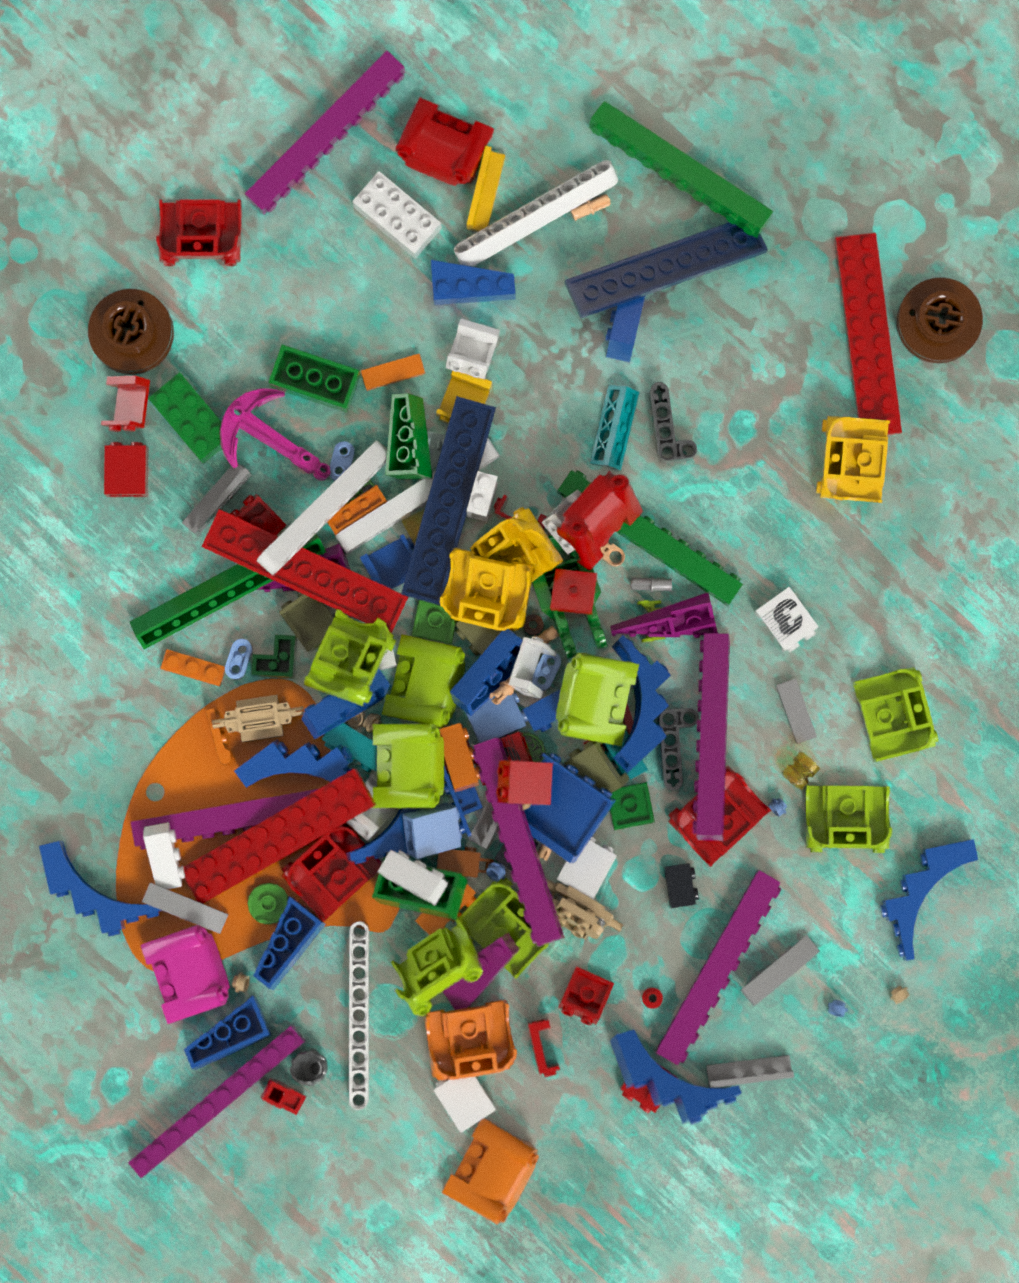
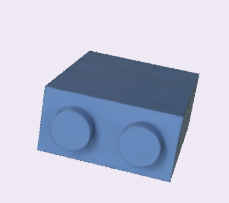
M516 691L512 695H508L498 705L494 704L491 701L492 699H489L472 716L467 714L479 743L496 737L502 738L526 727L525 722L528 719L524 711H520L517 706L520 700Z
M449 803L436 805L434 808H425L403 814L407 854L419 859L461 847L460 839L462 838V833L459 829L458 820L460 814L457 807Z

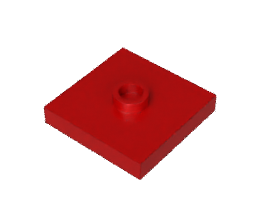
M556 569L550 609L592 615L597 573Z

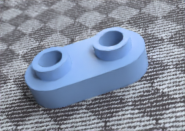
M339 442L334 448L330 463V477L333 481H336L353 463L355 451L349 442ZM346 448L348 450L347 454L342 455L340 453L341 449ZM337 468H342L343 472L342 474L338 475L335 473V470Z
M238 639L232 644L225 665V673L231 679H240L246 673L253 652V647L248 640ZM241 646L246 647L245 653L239 652ZM234 666H239L240 670L238 673H233L232 668Z
M557 653L556 657L543 654L535 669L532 683L542 691L550 688L560 668L561 658ZM549 658L554 659V665L549 666L547 660ZM544 677L546 679L545 684H539L538 679Z

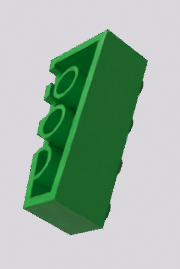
M409 393L392 394L385 469L386 476L399 480L433 478L424 402L421 397Z

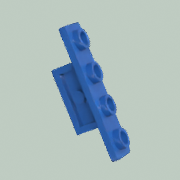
M444 766L446 795L451 794L453 802L450 804L457 807L461 820L459 828L461 833H466L467 837L472 836L464 815L483 808L475 787L455 792L451 777L448 776Z

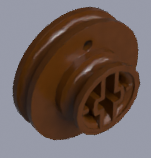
M944 277L927 279L914 286L902 300L896 318L897 332L904 347L918 359L935 364L952 362L965 355L976 343L983 325L981 305L975 294L961 282ZM935 303H940L937 307L932 306ZM914 310L916 312L915 316H911L909 311ZM938 314L943 315L942 320H945L943 324L939 323Z
M122 289L107 295L96 305L88 323V338L91 348L104 365L121 374L137 375L151 371L165 360L173 345L174 325L169 312L155 296L139 289ZM143 301L144 305L140 306L138 302ZM132 326L135 328L133 331L128 330L127 333L125 332L126 328L131 329Z

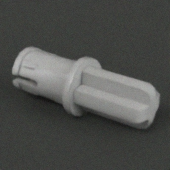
M653 576L650 578H631L630 586L632 590H650V593H653V591L671 592L672 578L659 579Z

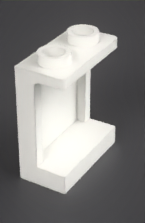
M460 319L454 343L447 356L445 368L468 374L475 378L485 379L498 342L500 330Z
M579 490L566 497L542 521V524L567 554L575 549L557 534V528H561L565 520L563 514L581 495Z
M593 837L575 863L566 861L556 879L591 899H594L617 857L614 854L615 849L606 844L603 847L595 844L596 839Z
M476 1077L439 1080L435 1083L437 1087L434 1088V1092L460 1133L496 1110L495 1105L489 1099Z

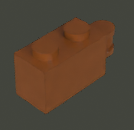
M464 847V851L456 850L455 848L438 853L437 869L478 878V873H486L488 865L495 860L480 858L481 853L477 852V848ZM480 861L486 862L485 870L479 869Z

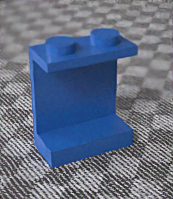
M402 534L400 539L370 555L365 554L361 556L360 559L371 580L390 589L403 584L409 568L414 544L410 537L405 538L404 534Z

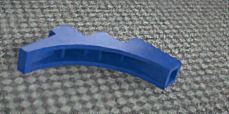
M623 635L613 644L612 648L622 661L639 664L636 682L633 685L635 696L633 725L625 744L613 757L628 773L667 737L662 727L655 724L653 720L669 706L665 698L655 690L671 674L666 666L658 661L651 665L648 658L641 654L634 647L633 642Z
M277 739L234 770V772L246 788L260 779L283 773H305L332 782L353 770L347 766L353 760L350 750L341 744L321 758L319 756V749L314 744L311 745L310 742L289 755L286 745Z
M399 808L388 827L375 839L360 848L346 852L347 860L358 864L366 862V857L374 856V859L387 856L386 852L389 854L390 850L395 853L402 851L407 854L403 814L424 808Z
M974 839L922 849L923 854H920L922 866L926 867V870L902 875L903 879L900 880L902 892H906V896L882 900L883 905H880L882 917H886V921L895 920L896 924H893V931L895 937H899L900 944L897 945L899 956L903 957V960L915 959L913 948L914 925L926 895L947 873L963 864L978 860Z
M63 841L39 846L50 895L56 894L58 898L69 895L68 891H71L75 913L86 917L94 915V910H96L102 934L108 933V937L121 934L120 930L126 929L124 920L128 924L139 921L138 917L144 915L147 916V919L157 917L159 912L162 911L148 904H129L117 901L98 892L76 871L68 857Z
M635 1030L617 1034L610 1040L626 1087L634 1086L635 1089L647 1085L655 1106L662 1104L663 1107L675 1103L682 1124L688 1122L691 1125L697 1124L702 1121V1117L708 1113L707 1111L717 1108V1104L723 1102L725 1105L732 1104L742 1094L739 1085L728 1088H705L677 1079L661 1068L650 1057L642 1046Z

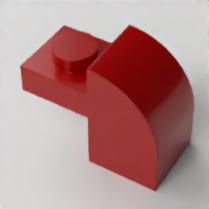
M270 1078L260 1098L279 1109L283 1108L297 1115L306 1099V1095L279 1080Z

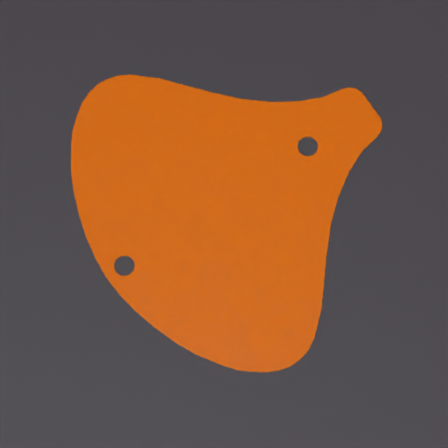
M272 678L243 684L210 702L193 715L167 741L139 780L129 803L123 823L116 866L117 901L146 905L142 902L149 884H155L147 849L141 850L140 846H134L132 821L320 789L330 783L321 777L310 774L283 773L260 779L246 788L234 772V770L277 739L286 745L289 755L308 742L311 745L314 744L319 749V756L321 758L331 752L330 749L324 746L325 741L322 740L324 735L314 739L302 721L303 715L292 716L290 724L282 725L284 736L242 742L239 731L229 733L226 727H220V732H225L227 740L224 748L229 750L231 754V763L227 764V766L222 765L219 761L220 759H218L206 714L207 709L214 708L215 712H219L221 719H224L225 712L235 710L237 708L236 701L278 695L279 703L288 702L291 708L303 706V709L311 704L316 705L305 689L292 681ZM152 783H159L164 788V796L159 801H151L146 795L147 787ZM348 824V826L358 835L357 831H355V830ZM243 828L235 829V834L223 835L222 832L214 833L215 837L202 839L201 835L195 836L194 841L182 843L181 839L176 840L174 845L175 848H179L181 860H178L179 865L184 867L243 833ZM320 838L204 903V905L228 914L220 934L205 928L208 934H212L221 960L270 940L279 922L269 925L259 923L249 913V895L260 884L273 883L279 885L285 890L288 897L294 898L318 917L302 898L290 888L281 875L284 873L282 869L289 862L294 863ZM378 872L324 922L326 924L324 927H351L355 922L362 921L369 926L371 932L381 933L391 927L400 908L380 904L372 898L379 875ZM182 878V887L167 889L197 901L185 878ZM160 911L157 917L147 919V916L144 915L138 917L139 921L128 924L124 920L126 929H122V932L134 956L147 969L153 971L152 965H147L140 945L196 926L197 924L165 911ZM362 925L355 926L357 928L365 930V928Z

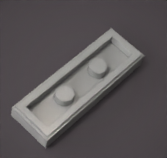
M793 679L776 685L796 744L816 738L817 736L797 680Z

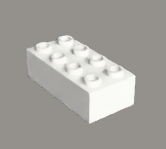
M380 171L352 201L353 207L415 259L442 229L440 221Z

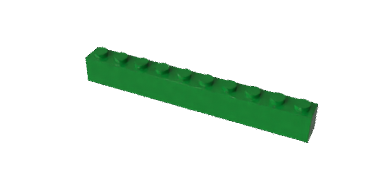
M603 101L591 117L588 128L595 135L602 136L612 146L623 150L627 156L637 159L644 167L658 173L662 179L669 180L679 190L687 192L696 201L707 205L711 211L721 214L728 222L742 228L746 234L757 238L770 221L774 211L606 101Z
M571 470L558 488L557 493L564 498L576 490H579L582 494L591 482L586 480L587 476L581 471L576 470L574 472ZM646 515L644 518L639 516L631 526L623 522L622 527L617 531L618 534L705 592H708L726 606L730 605L742 587L741 578L733 573L729 575L724 572V567L715 561L711 563L706 560L707 556L701 551L696 550L694 552L688 548L689 544L680 538L679 540L671 536L672 532L664 527L660 529L655 526V521Z
M317 533L302 547L319 556L326 553ZM236 564L131 620L130 625L142 648L146 649L274 580Z

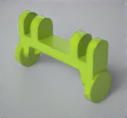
M661 600L637 602V605L644 607L648 613L662 608H655L654 606L662 604ZM647 635L645 639H641V643L665 640L666 638L648 637Z

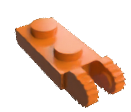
M214 708L207 709L206 714L218 759H220L219 761L222 765L227 766V764L231 763V754L229 750L224 748V744H227L225 732H220L219 728L213 729L212 726L214 725L212 720L221 719L220 714L215 712Z

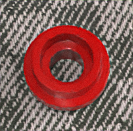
M648 988L642 995V1001L646 1007L654 1009L662 1004L663 995L657 988ZM651 994L656 995L657 999L655 1002L649 1001Z

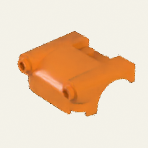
M506 999L485 1002L483 1006L446 1012L444 1009L430 1011L424 1015L432 1076L436 1077L437 1080H457L499 1073L510 1069V1066L514 1064L517 1050L511 1035L509 1004Z
M483 1118L472 1135L474 1139L456 1173L451 1174L442 1193L497 1225L500 1222L503 1223L515 1207L535 1169L539 1155L537 1154L538 1150L530 1142L510 1134L488 1119Z

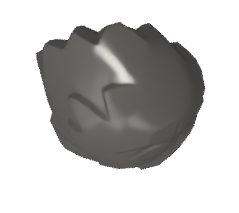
M311 1049L297 1054L292 1059V1066L289 1068L291 1077L296 1082L305 1086H314L324 1079L327 1074L328 1065L323 1055L317 1050Z

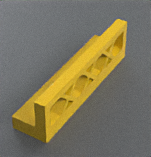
M485 146L467 220V230L479 232L489 226L505 161L504 154L492 152V147Z

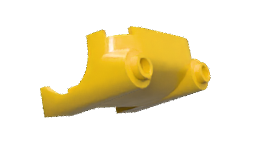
M827 416V420L823 419L822 432H825L826 435L823 477L821 481H817L816 493L820 494V498L882 503V488L885 480L888 448V424H890V421Z
M521 507L513 512L514 516L511 519L500 522L477 540L470 549L472 552H475V556L513 564L515 561L533 565V582L564 560L531 510Z
M454 548L450 553V575L445 591L440 597V607L444 608L451 616L450 618L469 624L502 631L506 629L517 631L519 628L524 627L534 566L515 561L513 564L475 556V552Z

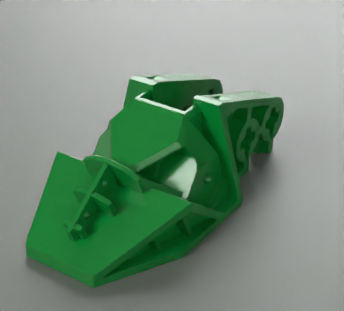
M551 535L548 537L564 561L552 570L542 574L532 582L541 611L554 620L566 657L569 659L575 657L577 651L570 634L567 619L563 611L550 609L556 569L595 572L593 568L589 571L577 562L580 556L576 550L567 554ZM598 581L596 582L592 615L584 614L597 650L607 647L604 631L601 628L595 603L601 594Z

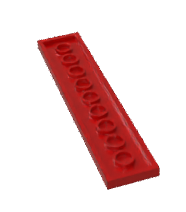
M876 233L835 237L857 416L863 419L890 421V424H888V435L901 434L902 427Z
M221 509L218 510L201 547L336 610H341L343 613L362 622L370 624L374 623L377 618L381 619L386 623L389 632L392 633L406 604L407 596L401 595V593L304 548H301L278 572L272 575L257 562V559L279 536Z
M357 768L187 864L184 866L185 880L197 902L204 904L376 806V803Z

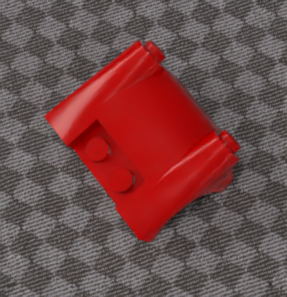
M419 97L395 147L398 156L403 159L405 165L409 168L449 185L470 184L475 178L485 146L492 139L494 128L475 121L474 125L437 110V104Z
M159 199L160 231L159 236H156V241L159 247V261L164 266H175L179 259H221L225 266H236L241 261V199H238L237 202H225V200L179 199L176 200V203H164L162 199Z
M608 471L604 476L599 474L563 514L565 520L561 528H557V534L577 551L580 556L577 562L589 571L603 557L601 547L608 543L609 538L614 532L620 530L623 522L631 526L643 512L629 479L625 475H615L611 471Z
M727 765L723 841L698 840L697 835L693 834V821H697V813H694V800H698V794L680 810L676 807L668 815L670 817L668 822L700 858L711 867L771 809L754 794L745 783L744 778Z
M344 823L323 835L294 863L289 862L282 869L284 873L281 876L319 919L325 922L340 906L378 873L382 862L379 858L374 859V856L366 857V862L358 864L347 860L346 852L360 848L365 843L347 823Z

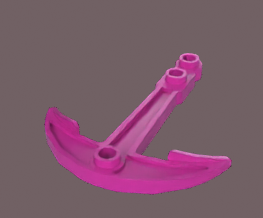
M269 388L257 389L244 393L231 403L222 418L219 433L221 448L233 468L238 467L236 452L238 438L236 435L238 430L242 429L289 458L293 464L308 474H313L317 480L324 481L329 477L331 471L328 464L320 463L316 456L304 448L296 446L251 413L256 406L260 407L271 400L284 397L285 392ZM234 410L238 411L240 415H236ZM303 456L307 457L309 461H305ZM320 468H324L326 473H323Z

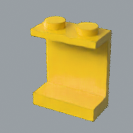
M452 371L451 380L444 398L436 412V415L440 417L439 420L449 424L456 396L485 404L492 387V381Z

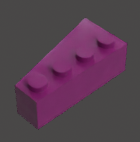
M506 933L477 953L483 970L478 980L470 982L461 978L442 991L454 1010L470 1008L520 950L509 933Z

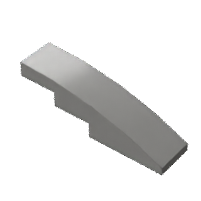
M153 883L149 884L142 900L145 904L219 934L228 917V914Z
M807 935L804 936L741 989L742 993L755 1006L819 953V949Z

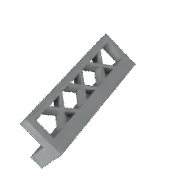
M239 463L237 468L231 466L184 519L182 524L196 536H199L215 518L218 510H222L252 476L251 473Z
M488 801L471 832L472 836L468 838V840L486 849L499 825L498 822H494L491 812L494 809L492 802L489 803Z
M790 1055L706 1065L710 1088L794 1078Z

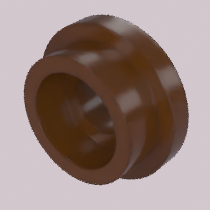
M531 614L525 618L523 628L526 633L537 635L542 631L544 623L540 616ZM531 621H536L537 627L531 628L529 626V623Z

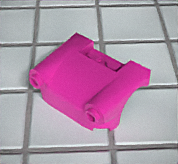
M200 925L192 926L140 945L147 965H152L165 1002L161 1004L167 1024L227 1003L229 997L228 989L230 988L229 981L212 934L207 933L205 928H202Z

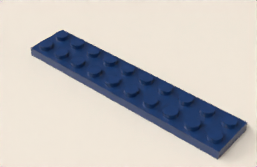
M728 222L566 279L564 284L580 318H584L765 254L768 248L761 234L756 238L753 235L746 234L736 224Z
M456 396L401 595L440 606V597L445 591L450 575V553L454 548L458 547L472 489L496 407Z

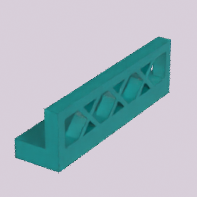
M608 385L590 464L606 466L613 470L621 471L639 391L628 386ZM614 391H620L618 398L613 401ZM614 411V417L609 421V413ZM609 430V437L604 441V433ZM602 450L605 451L603 461L598 460L599 453Z

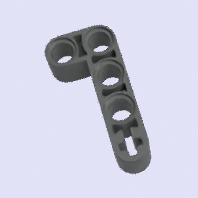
M662 382L654 383L650 389L649 398L658 459L664 464L690 461L697 453V445L691 440H675L669 389ZM656 389H660V392H664L662 393L660 403H658V394H654L656 393ZM660 408L665 409L667 416L659 417L656 411ZM667 429L670 432V436L666 438L661 437L659 430ZM689 446L692 448L693 453L685 455L682 452V448ZM663 449H670L673 456L665 458L661 452Z
M692 708L665 710L658 719V724L662 727L666 735H673L675 738V744L672 746L666 745L664 740L660 742L663 785L669 791L678 790L683 783L679 729L690 728L697 724L699 716L696 710ZM687 712L694 715V722L691 724L686 723L683 719V715ZM665 714L673 716L674 722L672 725L664 724L662 719ZM668 755L676 757L677 763L675 766L671 767L666 764V757ZM678 769V773L674 772V779H678V783L675 784V787H672L671 784L667 783V780L671 779V772L667 774L666 770Z

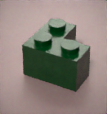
M275 634L273 655L252 654L251 675L255 677L295 679L297 637Z

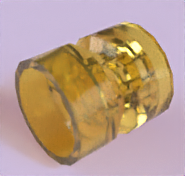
M800 751L793 759V765L788 764L781 774L801 791L809 782L808 778H813L820 770V767Z

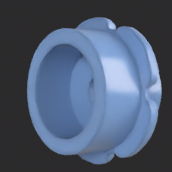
M773 798L772 802L768 804L771 811L778 817L787 813L785 810L787 805L780 798L777 800Z
M499 862L490 863L486 870L488 877L493 881L497 882L505 878V867Z
M833 1000V1002L828 1004V1013L834 1016L844 1017L845 1012H848V1009L845 1008V1003L842 1001Z

